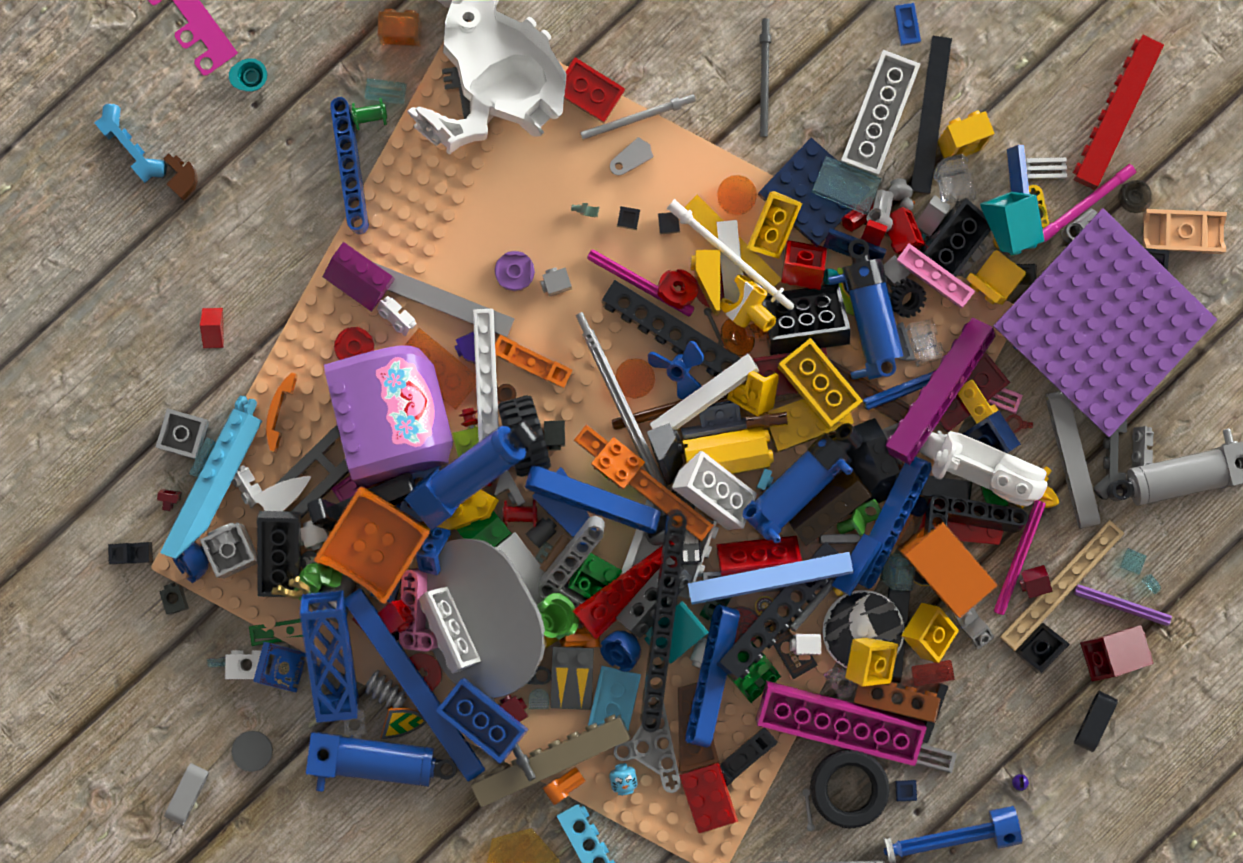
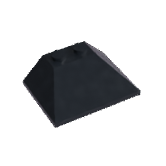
M874 418L853 426L862 435L863 442L858 449L854 451L848 450L847 455L853 461L850 467L872 494L865 502L875 499L879 504L887 500L900 474V470L895 458L889 455L886 447V436ZM833 434V435H831V436H829V437H830L831 439H833V438H835V434Z

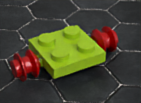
M473 407L462 410V414L459 415V417L464 418V422L461 425L468 427V429L452 433L458 457L479 443L478 427H476L478 419L475 416L477 410L474 411ZM490 482L482 489L492 487V482Z

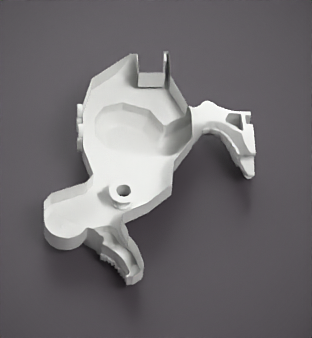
M437 0L449 8L445 20L443 53L458 69L463 95L470 101V114L467 119L457 121L455 119H448L446 116H441L439 113H434V111L426 108L412 107L407 112L416 121L414 128L434 145L438 146L442 143L446 146V153L449 155L465 144L486 140L488 134L487 125L493 116L518 123L534 137L542 136L544 131L541 127L550 118L557 119L563 113L567 75L550 48L549 40L551 35L546 30L539 32L535 28L537 26L536 22L531 17L526 18L525 21L520 23L496 11V5L499 0Z

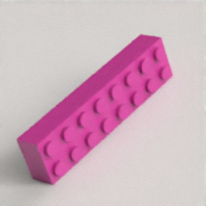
M766 681L756 716L757 726L912 766L916 765L927 728L921 720Z

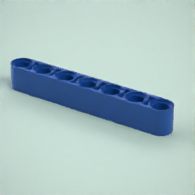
M336 97L332 100L330 108L348 226L354 233L363 234L368 230L369 223L355 126L351 113L352 108L345 98ZM340 105H345L343 111L337 112V108ZM343 124H348L346 130L340 131V127ZM351 143L348 150H343L344 144ZM354 162L351 169H345L347 163ZM352 181H356V186L352 189H349V183ZM359 200V205L356 208H351L352 202ZM356 220H362L361 226L354 227Z
M916 456L910 465L904 463L869 534L870 537L876 539L882 545L858 582L859 585L870 589L877 582L932 469L930 462Z
M537 466L530 467L525 484L526 489L647 533H656L661 515L659 510Z
M717 605L713 611L686 731V741L689 744L709 747L712 743L727 673L717 663L734 645L740 613L737 609Z

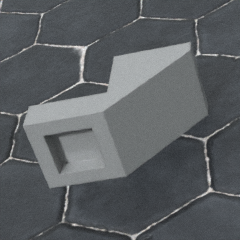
M974 607L961 618L952 612L959 626L978 649L994 638L988 625L978 616Z

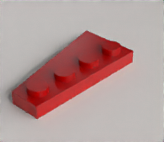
M934 504L935 508L941 509L939 505ZM954 508L956 512L961 513L958 508ZM926 512L922 516L918 531L925 526ZM947 521L948 529L959 541L999 545L1004 533L1001 530Z

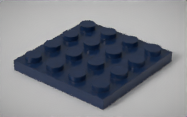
M811 137L759 191L758 196L766 202L769 193L775 191L801 202L802 206L793 227L818 247L826 239L830 228L835 229L842 222L841 218L851 212L871 189L845 166L841 165L837 159Z

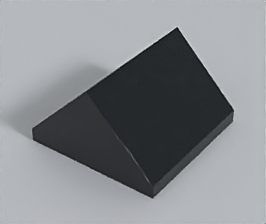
M1042 623L1015 652L1037 674H1042L1070 644Z

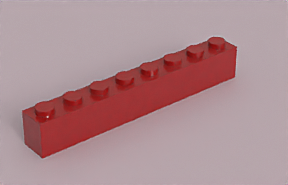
M1142 35L1139 40H1134L1130 48L1133 50L1131 57L1127 56L1122 65L1125 68L1122 75L1118 74L1114 85L1117 87L1114 92L1109 93L1106 99L1108 106L1106 110L1102 109L1097 119L1100 123L1097 128L1094 127L1089 136L1092 140L1089 146L1085 145L1081 153L1083 159L1081 163L1077 162L1072 172L1075 174L1074 181L1093 190L1099 186L1164 44L1145 35Z

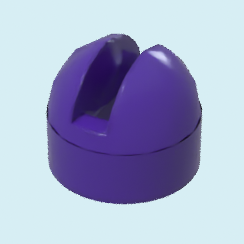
M1017 774L1012 779V786L1016 790L1023 791L1029 785V780L1025 775ZM1021 777L1023 779V788H1020L1019 778Z

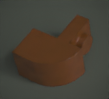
M168 153L163 159L177 174L167 185L185 201L197 186V172L189 161L185 164L177 155L172 157Z

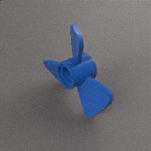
M690 341L687 344L684 354L676 355L672 361L655 352L648 354V363L652 367L667 369L668 377L677 382V396L679 399H685L702 387L689 374L693 366L700 365L704 360L702 351L694 341Z

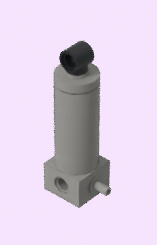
M1224 429L1223 435L1226 444H1222L1221 447L1129 468L1127 480H1118L1110 483L1107 488V495L1113 501L1132 498L1137 506L1216 488L1222 489L1243 484V441H1233L1231 429ZM1118 485L1123 489L1122 496L1116 493Z

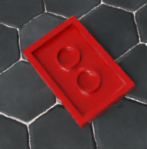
M575 57L566 70L564 99L602 123H605L626 89Z
M719 762L679 775L698 834L738 822Z

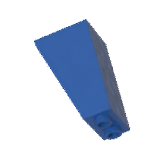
M562 467L555 472L568 477ZM538 493L532 495L533 499L572 538L590 518L587 511Z

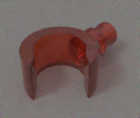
M1012 414L1005 419L1007 422L1011 418H1015L1019 422L1018 428L1013 433L1021 429L1033 428V422L1023 421L1016 414Z

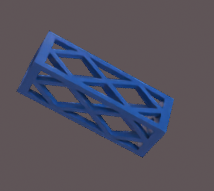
M344 591L302 594L300 619L316 723L357 719L359 695ZM337 601L336 609L329 602ZM319 603L316 611H310L309 604ZM327 618H336L339 625L338 629ZM322 623L334 635L331 643L319 631ZM315 636L327 648L325 655L315 646ZM341 646H342L343 657H342L341 654L339 653V650H340ZM317 657L321 660L319 666L317 662ZM335 658L345 668L344 677L332 665ZM329 670L340 681L338 689L326 678ZM324 683L333 694L324 695L321 688L322 684Z

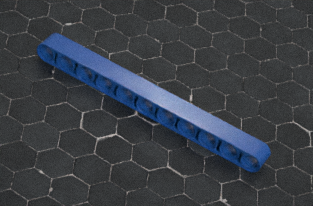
M359 588L345 598L346 606L465 779L470 782L486 771L461 732L436 712L441 703L395 636L389 632L364 591Z

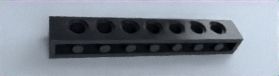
M616 280L613 281L602 299L603 308L611 313L616 311L621 314L620 318L629 324L631 322L637 324V329L645 334H653L656 336L654 339L660 344H669L672 346L671 350L676 354H684L687 343L690 341L698 344L703 355L706 352L714 353V361L708 362L704 358L701 363L702 366L707 368L706 372L714 377L723 372L721 369L723 363L728 362L733 365L741 359ZM621 299H627L630 305L627 308H621L618 302ZM637 310H645L647 316L644 319L637 318L635 315ZM655 320H661L664 323V327L657 330L652 324ZM676 330L680 332L681 338L679 340H672L670 333Z
M825 542L810 559L839 553ZM829 579L812 581V587H807L804 583L784 587L721 658L717 665L734 681L739 677L743 679L750 672L748 667L752 662L758 663L764 656L761 652L766 647L770 649L777 641L774 637L779 632L783 634L790 626L788 621L792 617L796 619L802 613V605L805 602L809 604L815 598L816 594L814 592L817 588L820 587L822 589L829 582ZM792 592L799 595V602H794L791 599ZM779 607L786 610V617L779 616ZM766 622L773 625V632L765 630L764 624ZM753 637L758 638L760 641L758 648L751 644ZM742 652L746 655V663L738 660V653Z

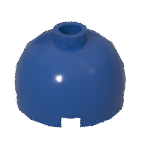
M195 542L176 559L172 558L182 574L186 572L189 575L186 579L191 583L199 580L208 570L209 561L203 546H199Z
M615 631L606 636L601 642L600 652L603 658L612 667L614 665L620 667V671L628 672L632 670L640 659L641 646L636 636L631 633Z

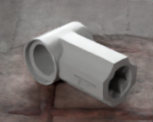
M877 190L873 209L867 215V222L868 220H873L888 226L886 232L890 230L893 224L892 218L889 217L894 196L891 191Z
M1090 208L1066 226L1061 233L1063 240L1070 243L1075 237L1070 235L1069 229H1074L1078 235L1095 217L1097 212Z

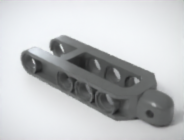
M338 425L324 436L276 483L298 478L301 474L304 475L306 473L305 470L315 460L330 473L292 510L293 512H301V519L308 513L306 505L309 502L322 499L349 473L346 458L335 467L324 455L335 445V441L340 437Z

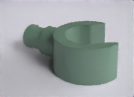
M582 203V205L573 204L571 206L572 211H576L584 216L598 217L600 207L588 206V203Z

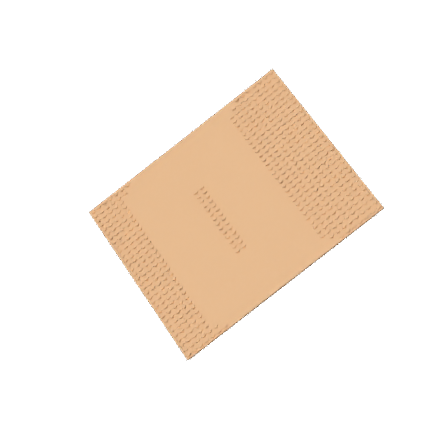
M443 41L363 185L369 223L368 230L363 234L354 233L348 226L345 217L246 395L247 400L249 398L256 400L257 406L252 416L262 420V423L240 466L245 465V467H248L255 480L249 484L252 486L258 483L262 491L275 485L337 425L324 364L339 361L335 354L334 342L341 331L350 327H360L366 330L373 338L375 344L374 351L404 345L417 347L434 364L451 434L468 429V427L461 425L464 422V418L459 417L462 414V410L472 407L474 411L477 410L475 364L466 361L463 356L459 357L454 347L458 345L456 339L474 331V324L387 290L381 300H384L387 296L389 298L392 297L402 306L398 313L401 314L406 310L417 323L413 329L409 330L406 336L397 332L387 319L380 316L377 310L379 303L371 312L322 277L331 258L340 245L345 242L376 264L514 318L515 320L507 338L572 369L565 387L562 388L496 356L498 387L502 384H510L516 390V398L525 395L532 397L543 435L544 421H565V447H561V450H549V447H547L551 467L548 470L556 472L562 467L569 478L645 505L647 499L629 484L624 490L621 487L617 488L618 486L612 480L608 481L609 478L607 476L603 477L604 474L600 473L597 469L594 470V466L591 463L595 457L574 442V439L584 426L588 425L608 442L614 437L640 457L627 428L618 430L613 428L612 420L621 417L585 342L582 335L583 330L575 315L583 312L590 329L594 330L632 414L683 400L678 398L677 382L668 377L667 369L655 368L648 363V354L650 352H655L670 361L678 354L671 350L672 346L665 343V345L657 342L654 339L656 336L653 334H645L638 330L637 324L633 322L629 324L620 318L621 314L616 311L611 313L603 308L602 299L614 280L717 344L719 340L708 316L704 314V309L709 307L703 305L697 297L690 304L694 307V311L688 317L589 261L587 256L591 250H595L657 286L663 273L668 270L676 271L677 269H682L689 272L695 278L694 271H691V255H695L696 250L718 249L689 224H681L679 222V233L660 234L658 213L670 212L667 210V207L674 199L685 207L698 194L723 221L737 220L739 237L748 245L765 205V201L758 196V193L774 176L660 115H655L583 140L580 134L582 131L647 110V108L624 96L620 98L605 123H602L564 99L562 115L557 119L550 118L541 127L544 134L537 137L530 135L518 123L493 116L487 125L488 134L486 140L465 144L449 155L446 153V146L442 143L438 146L434 145L414 128L416 121L407 112L412 107H422L432 110L434 113H439L441 116H446L448 119H455L457 121L464 119L459 88L445 90L444 85L452 84V81L444 82L443 77L451 76V74H442V69L452 68L455 65L443 53ZM560 63L562 68L566 72L568 66ZM639 137L650 144L653 158L623 175H615L611 172V161L635 139ZM621 164L615 165V168L617 170H621L623 168ZM355 200L351 208H356L359 205V200ZM582 203H588V206L600 207L598 217L584 216L576 211H572L571 206L573 204L582 205ZM621 206L640 209L637 230L617 227ZM356 220L354 227L361 226L362 220ZM841 222L834 230L860 239L866 225L863 224L858 229L850 232L843 227ZM792 227L787 241L814 245L795 227ZM885 235L879 246L887 249L882 261L883 265L894 255L897 258L900 256V254L893 251L891 238ZM787 242L779 259L755 252L780 278ZM827 249L825 269L829 268L837 271L838 267L843 268L852 264L851 257ZM510 251L523 252L534 264L535 274L533 281L528 287L520 291L506 290L498 283L495 276L496 262L503 254ZM556 267L557 270L566 268L572 290L549 297L548 292H543L540 281H543L542 275L546 274L545 271ZM743 271V275H744V276H746V277L750 278L751 280H753L751 277H749V276ZM910 272L907 278L922 286L926 292L925 297L927 299L922 302L925 306L924 308L920 307L921 312L918 313L916 311V316L914 317L910 315V318H903L895 312L894 317L896 325L901 322L904 323L916 360L904 361L894 358L896 371L893 375L871 380L868 379V376L862 378L883 390H888L938 369L943 356L949 353L953 341L959 338L964 325L969 323L972 317L993 327L1013 303L1006 300L1003 305L997 303L993 305L984 298L985 294L982 291H979V293L975 291L965 306L959 308ZM960 275L956 276V278L969 286L970 282ZM781 281L775 286L777 290L783 288V291L807 288L781 283ZM886 282L888 291L892 293L890 284ZM679 285L677 287H674L675 290L681 291V287ZM911 292L905 295L902 305L909 301ZM621 299L618 305L621 308H627L630 302L627 299ZM721 308L719 316H714L713 312L711 313L722 339L726 341L725 349L740 358L747 354L751 358L770 356L766 333L752 320L744 328L734 323ZM639 309L635 315L639 319H644L647 313L645 310ZM847 314L851 329L850 344L828 347L826 350L829 359L853 372L865 369L866 362L855 316ZM655 320L652 324L657 330L664 327V323L661 320ZM993 327L996 337L986 350V353L995 363L1007 339ZM674 330L670 333V338L672 340H679L681 334ZM495 333V344H496L497 339H498V337H499V334H496V333ZM706 352L704 358L706 361L712 362L715 360V355L712 352ZM725 362L721 365V369L724 371L728 367H730L731 364ZM883 362L881 365L882 372L890 373L892 371L891 363ZM701 364L699 367L693 366L689 371V374L701 386L714 378V376L706 372L707 368ZM296 373L298 378L293 395L285 393L276 423L275 431L280 432L282 436L277 453H274L269 449L266 432L269 407L281 383L289 374ZM920 390L902 396L899 399L911 405L918 399ZM799 393L775 396L774 408L772 410L801 400L803 397ZM724 399V400L717 401V402H715V403L726 402V401H730V400ZM863 402L851 412L854 421L852 426L874 418L881 429L898 423L874 408L867 410ZM739 406L741 418L755 416ZM498 410L499 427H501L503 425ZM699 414L677 429L681 440L679 442L684 451L687 446H683L682 442L688 439H683L681 428L701 425ZM653 419L639 423L638 427L660 471L647 431L652 430L650 423L656 420ZM964 420L951 431L958 433ZM939 422L932 431L934 433L941 431L942 434H948ZM836 431L833 432V433L827 434V435H828V436H831V435L835 434ZM341 437L324 454L335 467L345 459ZM770 437V442L767 446L768 450L773 452L774 462L766 469L772 471L771 476L774 477L772 484L818 438L776 453ZM454 438L449 455V463L442 465L440 471L458 458ZM918 452L916 456L930 462L933 467L934 460ZM682 454V455H681V456H682V459H683V464H682V466H685V465H686V463H685V457H684V454ZM317 460L305 470L306 473L304 475L301 474L299 476H311L301 494L283 511H292L330 474ZM902 461V464L898 465V468H899L900 472H901L902 467H903V465H904V463H905V462H903V461ZM512 466L508 471L526 502L521 506H532V500H534L532 495L535 492L525 488L528 476H517L515 467ZM764 469L733 474L757 493L755 500L764 492L756 489ZM932 469L929 476H934L932 473ZM348 473L341 481L347 478L350 475V473ZM499 477L495 479V482H492V487L481 490L494 496ZM418 478V479H416V480H415V485H416L419 481H421L423 478ZM231 482L208 529L194 542L202 546L200 539L207 537L209 532L229 523H240L245 525L257 552L256 521L259 512L264 511V508L259 503L250 508L249 504L244 503L239 488L235 487ZM380 482V483H377V484H373V485H372L371 487H369L368 489H371V488H373V487H375V486H377V485H380V484H382V483H384V482ZM671 483L670 485H667V488H668L671 492H672V490H673V489H672L673 483ZM332 490L322 498L335 504L340 502ZM510 490L495 497L499 501L494 508V512L502 522L504 501L507 500V506H518L517 503L512 504L507 494L510 493ZM886 501L878 504L881 509L883 508ZM536 502L537 522L541 518L547 519L549 517L557 525L555 528L557 532L543 546L538 548L525 535L533 527V522H508V529L511 533L516 532L541 565L561 534L570 540L572 537ZM695 507L694 510L697 511L700 515H702L705 519H708L713 522L715 521L707 514H705L703 511H701L699 508ZM873 507L865 509V512L871 516L877 512ZM587 511L589 517H601L605 523L603 538L591 553L622 570L636 529ZM309 512L301 519V528H303V523L311 521ZM849 514L846 515V516H845L843 519H841L839 522H842V521H845V520L851 518V517H852V514H851V515H849ZM909 515L875 585L868 589L857 584L853 591L868 590L874 592L913 515ZM876 520L867 523L864 534L869 536ZM746 521L743 529L727 530L719 523H716V527L719 529L716 538H711L709 546L712 549L709 557H704L702 563L705 566L704 572H720L716 544L765 538L748 521ZM789 522L778 534L780 537L797 536L802 561L809 560L822 545L819 544L818 537L806 546ZM837 523L822 535L840 534L837 529ZM456 529L450 530L451 535L447 542L464 538ZM855 529L845 534H858ZM857 544L829 545L839 554L846 552L850 554ZM305 545L301 546V556L307 551H312V548L307 549ZM320 549L314 550V551H312V552H315V553L318 554V552L320 551ZM159 551L151 566L152 570L253 625L264 624L266 628H262V630H273L275 637L305 652L303 637H291L303 635L301 623L275 626L276 622L300 619L301 601L290 597H259L257 564L222 579L216 577L209 562L206 574L196 582L191 583L186 579L189 575L186 572L182 574L173 559L161 554ZM416 555L406 571L418 568ZM698 576L696 582L702 581V577ZM357 582L355 583L354 591L361 588L377 612L390 603L387 601L385 604L381 603L378 598L370 596L371 592ZM401 587L396 600L401 599ZM833 590L828 593L795 632L790 629L792 635L821 634V653L819 655H812L818 666L793 679L774 645L770 649L766 647L762 651L782 676L775 683L820 694L836 663L829 654L823 640V622L826 613L831 605L840 598ZM781 591L755 592L731 598L727 607L744 606L756 612L755 602L758 598L768 596L774 600ZM795 592L791 593V599L794 602H799V595ZM677 596L676 606L683 601L709 632L711 621L700 616L706 602L692 605L691 599ZM805 602L801 608L804 610L808 603ZM778 608L779 616L784 617L787 615L784 608ZM349 610L347 619L356 681L366 685L371 676L379 670L378 677L386 675L384 682L392 680L391 687L393 688L398 684V692L404 690L365 632L352 620L354 616ZM329 620V622H330L336 629H338V627H339L338 623ZM616 620L600 636V644L612 632H631ZM579 621L578 629H581V627H584V626H583L582 623ZM766 622L764 624V628L770 625L771 623ZM322 623L319 631L331 643L334 635ZM287 627H293L294 633L287 634ZM645 634L640 639L637 638L641 646L640 659L634 668L628 671L641 674L628 731L631 739L641 726L640 715L649 654V645L644 640ZM315 636V646L325 655L327 648ZM757 638V640H756L755 642H753V643H754L757 647H759V646H760V641H759V639ZM559 640L544 649L543 659L539 663V666L547 667L551 671V675L553 647H561ZM783 642L780 647L781 651L785 654L790 653L789 642ZM602 644L600 647H593L592 705L601 665L615 669L620 668L617 665L612 667L603 658L600 652ZM696 644L672 664L668 663L664 693V706L679 775L692 771L688 770L680 773L678 688L698 682L700 668L693 666V661L690 660ZM341 646V648H340V650H339V653H340L341 656L343 657L342 646ZM575 646L571 648H582V646ZM403 648L408 657L418 653H426L437 659L432 650L417 651ZM799 655L798 658L799 660H810L811 656ZM659 657L653 660L654 665H660L663 662ZM335 658L332 665L339 672L345 674V668ZM421 668L419 671L421 676H427V672H424V668ZM443 669L441 681L432 691L441 704L456 686ZM539 670L536 675L537 679L541 682L546 681L548 678L547 671ZM728 676L726 677L713 735L719 764L763 728L757 726L756 722L763 693L750 703ZM654 677L651 679L650 683L652 685H657L660 683L661 679L659 677ZM551 680L544 685L526 684L513 693L493 697L499 706L501 705L500 700L508 695H511V697L517 696L518 699L522 697L528 708L525 711L529 717L520 723L529 730L518 745L527 757L530 756V752L541 748L542 751L549 748L548 744L558 739L560 742L567 740V735L578 731L579 734L586 731L585 727L588 726L591 710L551 708ZM410 697L402 705L405 708L419 711ZM652 697V701L649 702V704L654 705L658 702V700H656L655 697ZM530 699H548V700H530ZM531 701H548V703H530V702H531ZM530 704H548V705H532V706H530ZM548 706V708H530V707ZM661 718L659 729L664 727L665 722L663 718ZM766 728L778 743L727 786L738 822L698 834L682 782L678 791L674 793L665 791L659 774L636 759L618 760L614 755L615 747L541 780V782L548 784L556 778L559 779L574 767H577L586 781L568 793L570 798L690 863H730L797 736ZM461 732L466 741L479 747L477 744H475L471 739H469L466 735H464ZM661 737L657 741V746L660 749H665L669 745V741L665 737ZM644 741L639 742L637 745V750L640 753H646L649 749L648 743ZM620 746L617 749L618 756L626 757L629 754V749L626 746ZM513 751L504 761L512 765L511 761L516 759ZM666 757L661 761V765L664 769H670L673 766V761L671 758ZM626 763L627 766L633 767L636 771L638 785L631 794L618 795L611 788L609 774L618 764ZM675 770L669 773L663 772V777L668 775L669 779L665 785L669 786L670 789H674L677 780L673 781L671 774H676Z

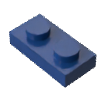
M915 3L896 5L894 10L900 45L921 43Z

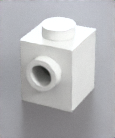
M312 521L303 523V528H301V546L305 545L307 549L312 548V551L322 548L323 543H325L329 536L328 530L313 525Z

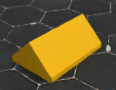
M770 192L747 249L779 259L802 203L778 192Z

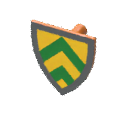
M393 706L388 708L380 739L401 737L419 729L427 722L417 710L409 708L393 709Z

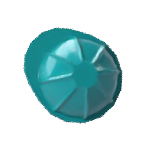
M247 58L236 63L229 71L230 83L233 87L243 91L254 92L259 90L267 80L266 67L261 61L253 58Z

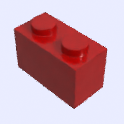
M901 207L890 214L889 217L892 218L893 224L886 233L891 238V247L895 253L901 255L908 244H911L916 249L925 246L911 210Z

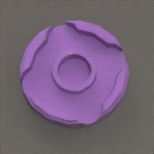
M507 252L496 262V279L506 290L520 291L528 287L533 281L535 274L534 264L523 252Z

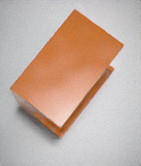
M361 485L314 561L318 564L327 565L353 579L373 593L381 603L385 604L427 538L430 528Z
M943 522L940 525L932 523L936 527L924 536L925 526L922 527L900 546L898 550L920 576L927 581L946 606L961 618L998 585Z

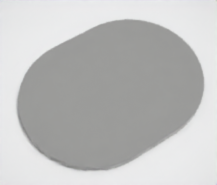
M457 539L446 542L438 555L441 568L438 576L427 573V592L448 587L481 661L452 674L446 665V659L439 648L432 651L443 671L456 685L462 678H466L489 698L513 693L532 679L543 658L545 649L543 632H545L538 607L516 567L501 550L496 549L488 542L478 539ZM426 617L425 629L430 630L429 622Z

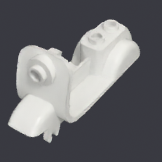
M937 431V433L932 432L919 451L926 457L934 460L932 473L935 478L941 480L947 471L990 489L1002 499L1020 506H1029L1034 501L1039 500L1048 485L1044 481L1046 477L1044 469L957 432L950 431L948 434H942L941 431Z

